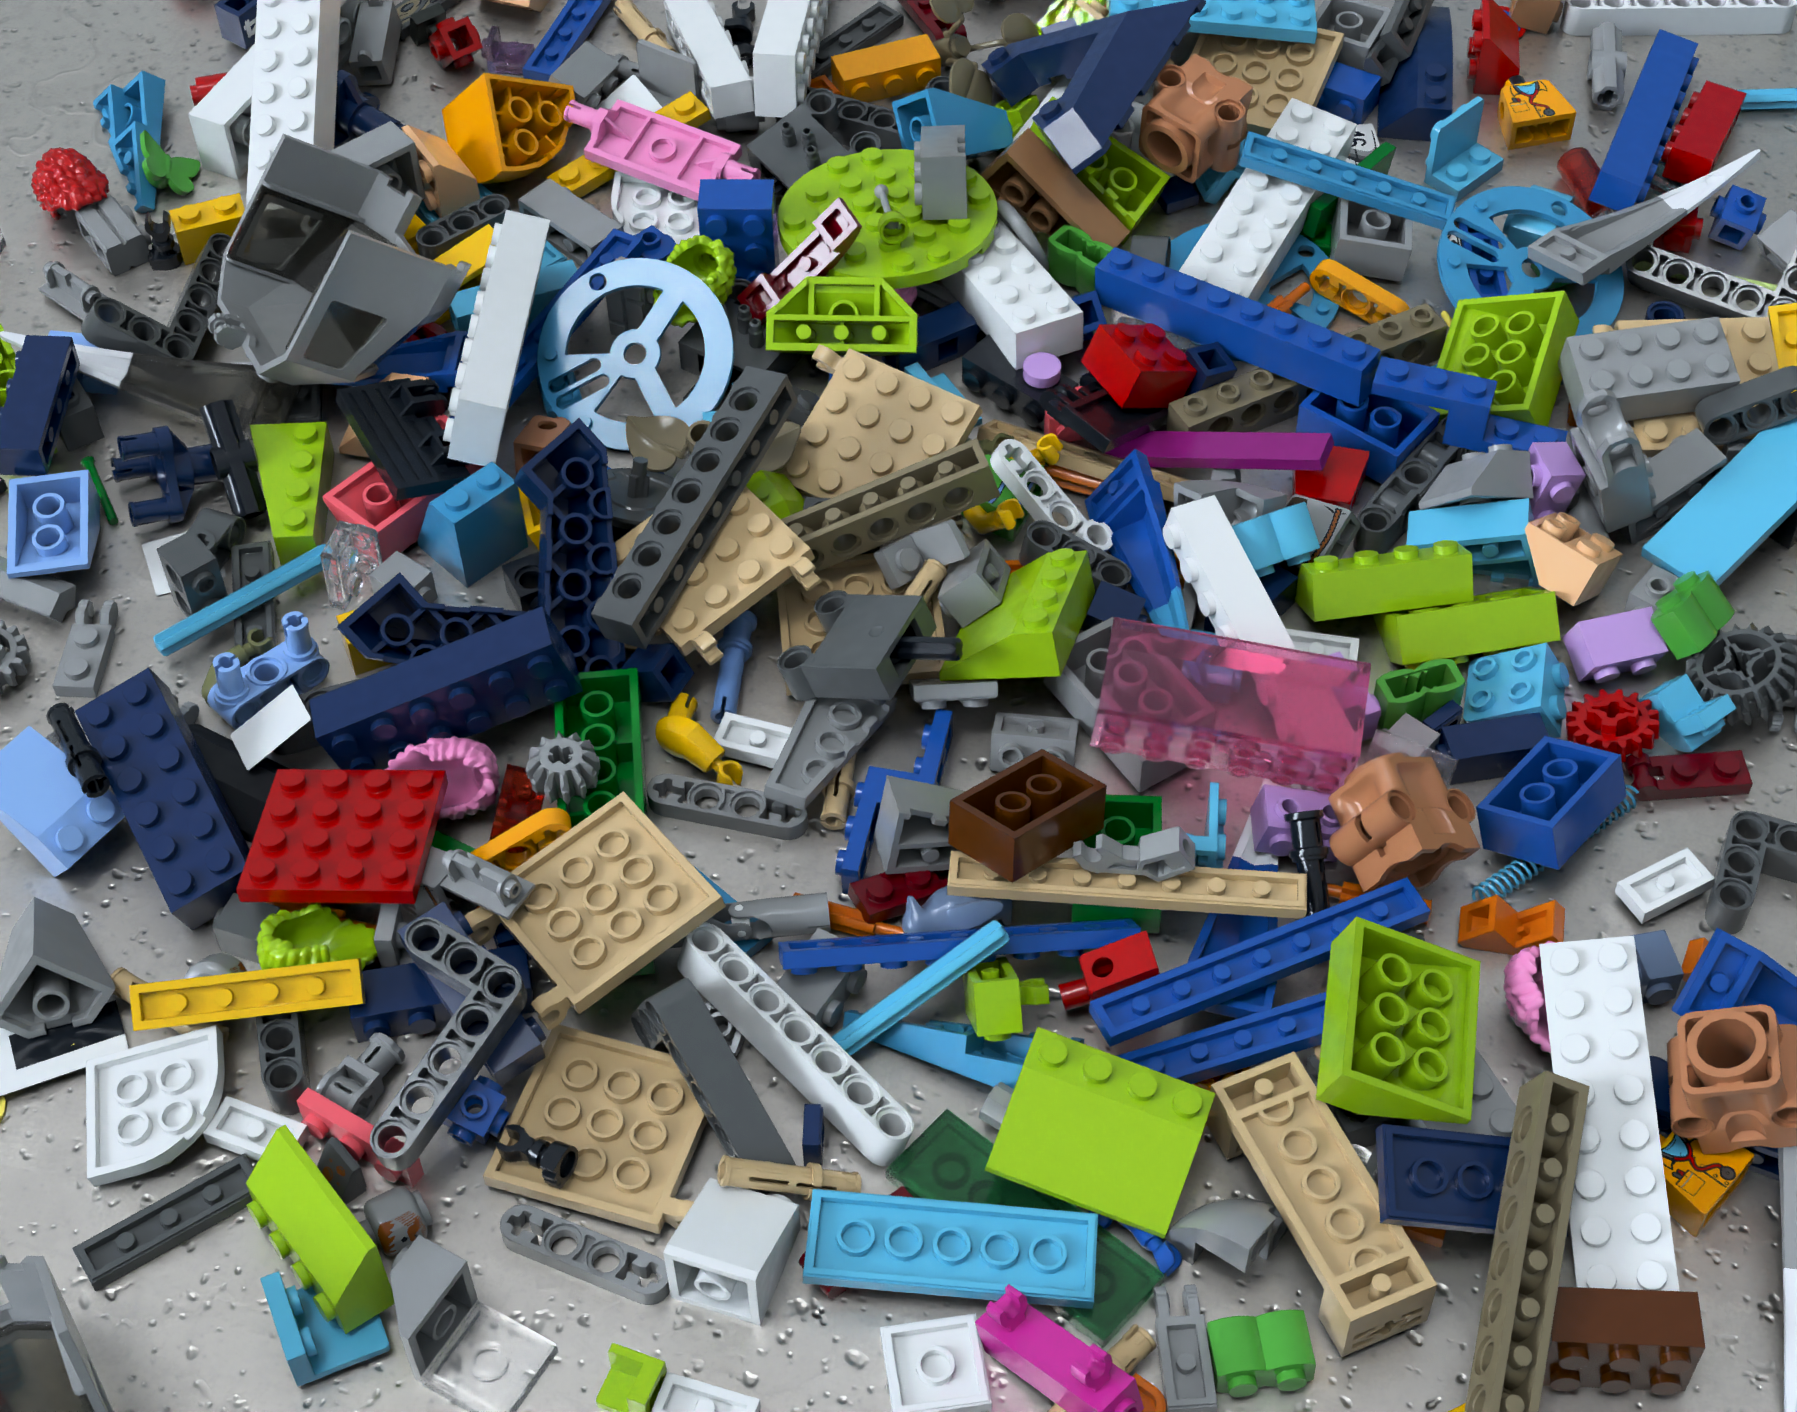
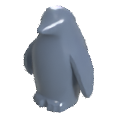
M947 886L936 890L922 906L919 905L913 896H908L901 928L904 933L982 928L992 920H997L1001 925L1005 926L1012 923V900L947 895Z

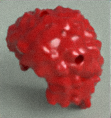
M50 148L46 153L42 154V160L36 162V170L32 173L31 187L37 201L41 202L39 207L49 212L54 220L61 218L58 209L79 211L87 204L107 198V193L110 192L109 181L106 175L97 170L86 156L73 148Z

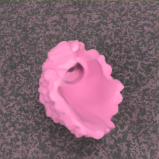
M456 736L444 739L431 737L423 744L421 743L416 746L409 744L404 752H399L395 759L389 760V767L384 769L446 770L448 786L439 819H463L465 814L473 816L477 814L478 810H486L488 806L495 803L496 794L499 792L498 787L500 786V775L496 763L497 758L491 749L484 743Z
M1537 946L1527 947L1520 950L1518 954L1513 955L1504 969L1505 984L1503 987L1506 993V1004L1516 1026L1521 1027L1522 1031L1530 1036L1532 1042L1540 1044L1542 1051L1551 1053L1540 948Z

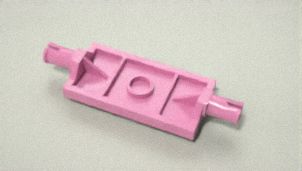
M617 99L611 109L600 107L597 110L571 100L569 102L571 106L567 105L565 108L564 120L566 122H572L590 129L591 138L584 148L585 159L698 201L700 179H760L761 177L760 169L737 162L742 155L741 144Z

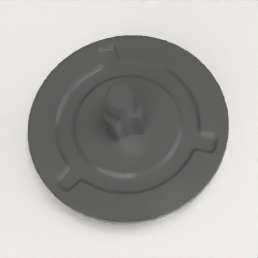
M644 457L633 458L632 468L608 469V486L611 489L613 511L612 526L631 531L654 514L657 504L666 495L674 478L659 472L648 471V459Z

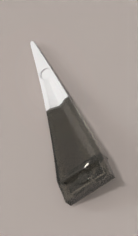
M6 331L0 332V338L3 341L22 348L26 335ZM74 344L80 361L79 373L203 424L199 412L200 407L215 401L232 399L241 422L244 437L253 440L250 425L287 423L302 385H290L281 381L277 383L267 382L256 374L253 365L170 358Z

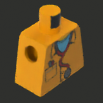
M1515 75L1510 77L1501 89L1497 117L1508 150L1570 140L1576 110L1550 81L1543 79L1526 82L1522 76Z
M1673 1131L1667 1138L1659 1134L1669 1214L1691 1235L1697 1237L1744 1180L1755 1155L1744 1148L1727 1153L1703 1155L1697 1138L1680 1137L1674 1134Z

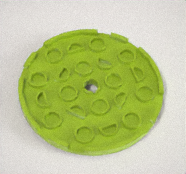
M871 147L859 153L832 157L826 163L812 169L799 178L787 190L779 205L777 214L780 242L789 256L816 229L812 222L840 197L845 201L862 228L846 254L833 269L829 270L828 277H882L893 289L914 287L941 280L959 272L968 266V259L976 253L983 254L994 239V230L996 224H998L997 200L988 182L974 169L966 165L967 219L923 220L922 205L915 206L914 150H880L879 148ZM879 184H884L888 187L889 193L887 198L891 210L900 212L907 220L909 234L901 243L888 244L880 237L878 222L884 210L880 199L874 194V189Z

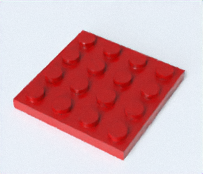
M277 769L236 888L239 901L415 904L448 786L446 770Z

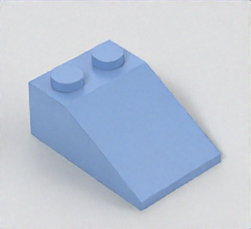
M89 470L9 479L8 578L89 569L100 531V496Z
M28 726L0 750V821L56 877L77 862L117 825L125 815L116 797L109 789L102 796L96 798L87 797V792L85 794L82 792L77 777L69 773L65 763V753L32 727Z

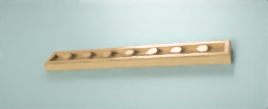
M951 850L947 895L1301 919L1306 917L1307 874L1195 866L1194 870L1157 882L1144 875L1097 874L1083 869L1074 858L1055 857L1012 883L963 852Z

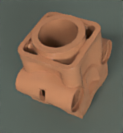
M1196 53L1181 67L1175 64H1166L1154 80L1152 99L1142 109L1139 135L1140 152L1162 170L1173 173L1189 183H1194L1209 168L1217 172L1233 170L1238 164L1241 142L1246 138L1248 125L1246 118L1252 99L1253 86L1239 78L1226 76L1218 72L1211 62Z
M1399 752L1374 758L1354 769L1345 778L1344 785L1328 798L1340 825V828L1330 836V848L1340 862L1353 868L1363 893H1368L1408 877L1417 891H1422L1435 882L1448 865L1458 860L1467 859L1481 848L1469 824L1476 816L1473 803L1459 789H1447L1433 757H1409L1408 754Z
M1762 1004L1695 1011L1681 1016L1677 1024L1678 1036L1670 1039L1667 1043L1670 1120L1673 1133L1684 1138H1697L1703 1155L1727 1153L1750 1146L1771 1148L1797 1146V1025L1779 1024L1774 1009Z

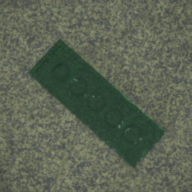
M948 1109L885 1170L886 1179L898 1188L903 1185L914 1198L1082 1212L1071 1203L984 1171L994 1144ZM1098 1224L1093 1309L1048 1306L1097 1345L1104 1348L1154 1293V1287L1161 1286L1164 1282V1274Z

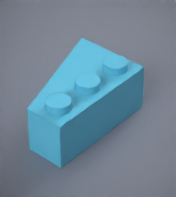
M1529 498L1409 511L1406 545L1417 546L1418 549L1433 547L1434 542L1441 540L1457 541L1458 544H1461L1472 553L1473 574L1489 575L1490 582L1503 583L1504 577L1529 580L1528 586L1541 587L1537 579L1525 533L1528 522L1534 520Z

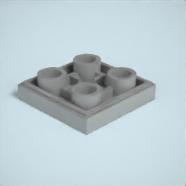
M940 678L909 680V693L914 701L922 705V709L947 708L946 701L960 700V703H963V707L988 706V699L998 696V684L995 679L940 681Z

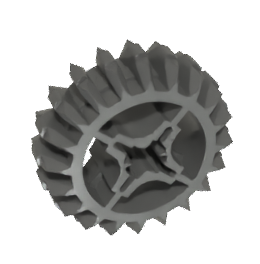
M1753 622L1747 629H1740L1736 624L1732 631L1726 633L1719 629L1717 637L1707 647L1691 655L1692 658L1686 660V673L1684 674L1688 675L1704 702L1726 694L1729 695L1736 709L1723 717V720L1726 719L1732 727L1739 720H1744L1750 726L1752 720L1758 717L1767 722L1768 713L1771 711L1782 713L1783 703L1793 702L1794 691L1797 690L1796 649L1792 646L1791 642H1787L1782 632L1774 634L1769 625L1759 631Z

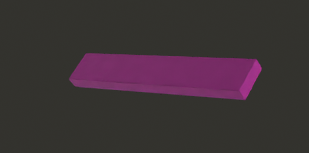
M1150 431L1105 454L1125 459L1134 449H1137L1147 455L1150 467L1322 471L1333 448L1334 441L1331 433Z

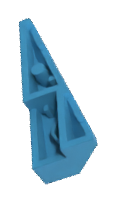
M141 71L123 89L110 84L93 101L94 108L101 111L103 116L100 120L101 126L110 133L111 137L108 143L119 171L128 178L129 183L126 189L128 193L136 198L137 204L134 209L141 214L148 211L150 213L155 210L156 188L148 182L142 168V162L145 157L141 151L140 134L146 130L160 146L166 81L145 71Z
M857 1010L845 1011L843 1028L863 1013H859ZM930 1019L925 1026L900 1020L875 1038L873 1042L992 1087L1001 1081L1014 1089L1035 1032H1030L1029 1035L1011 1033L1010 1039L987 1041L984 1039V1036L977 1037L971 1024ZM1071 1037L1072 1040H1075V1041H1078V1042L1084 1044V1040H1085V1039H1083V1038H1077V1037Z

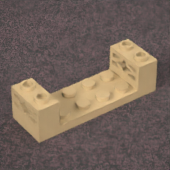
M1291 1052L1211 1084L1210 1091L1216 1094L1206 1124L1227 1160L1243 1153L1246 1155L1324 1288L1318 1317L1341 1357L1427 1321L1438 1284L1401 1225L1380 1223L1378 1187L1325 1102L1316 1100L1317 1088L1296 1053Z

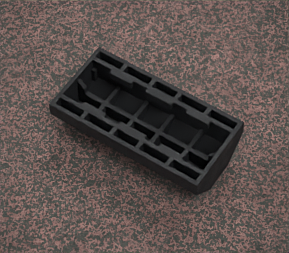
M189 724L188 726L244 839L252 843L277 769L290 768L265 757L250 770H246L232 740L200 724Z

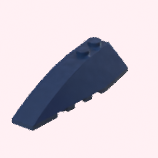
M1431 6L1410 57L1400 61L1390 83L1380 87L1377 138L1431 142L1430 133L1434 125L1452 114L1453 42L1449 7Z

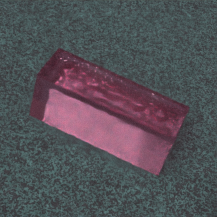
M1114 617L1104 658L1090 746L1098 747L1109 754L1131 753L1142 755L1146 760L1153 762L1169 760L1184 763L1187 767L1196 770L1212 768L1227 771L1235 777L1256 776L1270 779L1278 785L1299 784L1313 787L1318 792L1334 793L1344 785L1345 778L1354 770L1360 757L1371 663Z

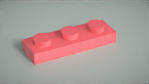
M308 1087L296 1100L303 1119L301 1123L308 1126L312 1136L318 1139H323L324 1137L329 1139L331 1137L337 1138L355 1161H359L362 1158L371 1163L376 1171L390 1182L399 1180L413 1188L424 1175L420 1158L411 1167L403 1171H392L385 1168L370 1145V1134L374 1125ZM392 1137L386 1142L384 1151L395 1153L404 1146V1143Z

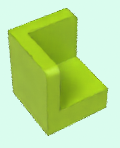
M612 1343L608 1350L611 1369L596 1397L597 1406L610 1412H651L667 1373L665 1361Z

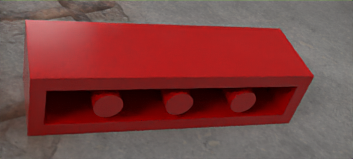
M1707 80L1701 92L1694 91L1688 107H1685L1680 122L1676 124L1670 141L1668 140L1660 161L1666 163L1662 177L1688 184L1711 173L1737 122L1747 93Z

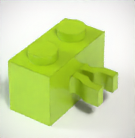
M998 957L993 962L979 963L963 975L966 1015L977 1037L984 1036V1039L987 1041H1003L1010 1039L1011 1033L1023 1032L1021 1005L1050 1004L1049 988L1045 984L1044 978L1019 981L1017 974L1006 957Z

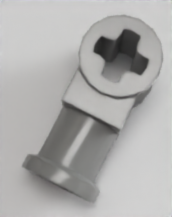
M380 1032L374 1033L369 1038L370 1045L357 1060L347 1055L337 1067L330 1069L323 1076L316 1088L317 1093L363 1120L368 1117L376 1100L385 1091L382 1078L394 1065L401 1064L405 1060V1053L396 1042Z

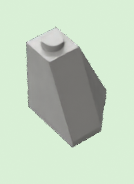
M36 897L32 899L11 931L0 970V1027L27 1039L46 1035L47 1029L70 1023L73 1024V1027L92 1023L115 991L113 980L76 916Z

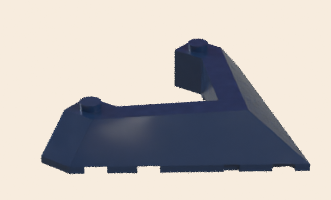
M1187 0L1127 11L1014 42L1006 47L995 49L989 54L988 60L981 65L984 72L990 78L992 87L1011 107L1040 86L1051 84V77L1065 74L1067 79H1071L1062 97L1044 104L1040 108L1039 113L1032 117L1053 152L1076 175L1103 156L1112 145L1109 140L1110 135L1114 130L1124 127L1134 112V108L1131 105L1137 96L1146 94L1171 57L1170 54L1175 46L1179 45L1191 27L1189 23L1190 17L1197 12H1201L1206 1Z
M580 418L522 466L513 480L540 510L538 608L544 607L574 653L578 673L621 669L626 661L625 644L605 638L591 615L596 601L607 589L618 567L616 545L613 541V511L611 489L608 486L607 447ZM399 572L342 621L337 628L366 659L399 664L531 610L513 611L504 610V608L470 606L468 608L428 603Z

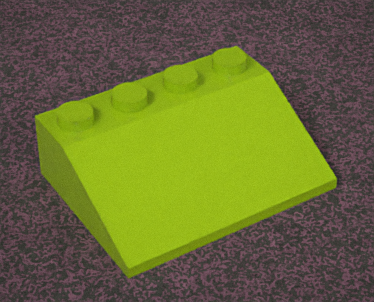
M1565 291L1458 300L1436 368L1497 381L1491 415L1548 427L1562 381L1558 360L1566 338L1575 336L1579 319ZM1430 407L1440 413L1438 424L1448 416V410Z
M1070 548L1058 549L1044 554L1009 574L1001 603L964 628H960L956 638L961 639L963 642L962 658L958 661H944L939 672L940 681L1061 676L1095 595L1088 551H1074Z
M1356 916L1331 942L1316 1100L1360 1115L1468 1124L1471 1121L1481 961Z
M1037 1026L984 1171L1164 1239L1216 1093Z

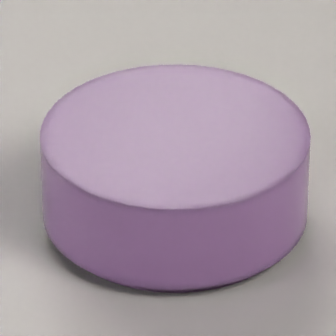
M1047 352L1033 353L1023 362V378L1027 384L1035 388L1052 387L1061 378V362L1055 355Z

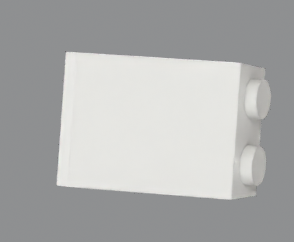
M709 1178L663 1252L671 1298L761 1326L801 1228L799 1205L780 1194L772 1193L765 1195L748 1188L719 1186L718 1180Z

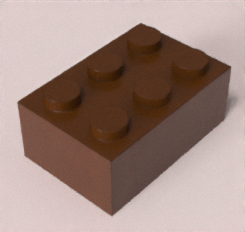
M1040 749L950 800L948 844L1013 883L1072 848L1074 842L1083 841L1104 829L1107 785L1044 749Z
M1558 1287L1543 1386H1551V1388L1557 1391H1572L1579 1387L1601 1388V1390L1607 1393H1622L1629 1389L1651 1390L1657 1395H1672L1679 1391H1685L1705 1350L1698 1292Z

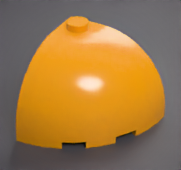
M483 73L442 109L447 142L475 176L477 183H503L524 177L551 160L566 143L565 138L568 129L573 123L564 120V111L567 105L571 106L569 102L575 100L573 85Z

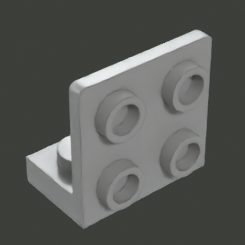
M643 39L636 43L640 82L662 107L689 91L701 101L698 66L695 59Z

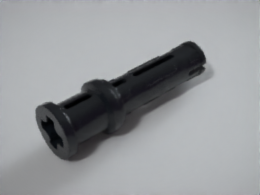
M1323 810L1303 811L1284 815V821L1290 825L1293 847L1289 851V858L1292 859V863L1297 864L1298 873L1307 874L1306 916L1330 907L1324 859H1327L1329 849L1323 845L1320 819L1324 817Z

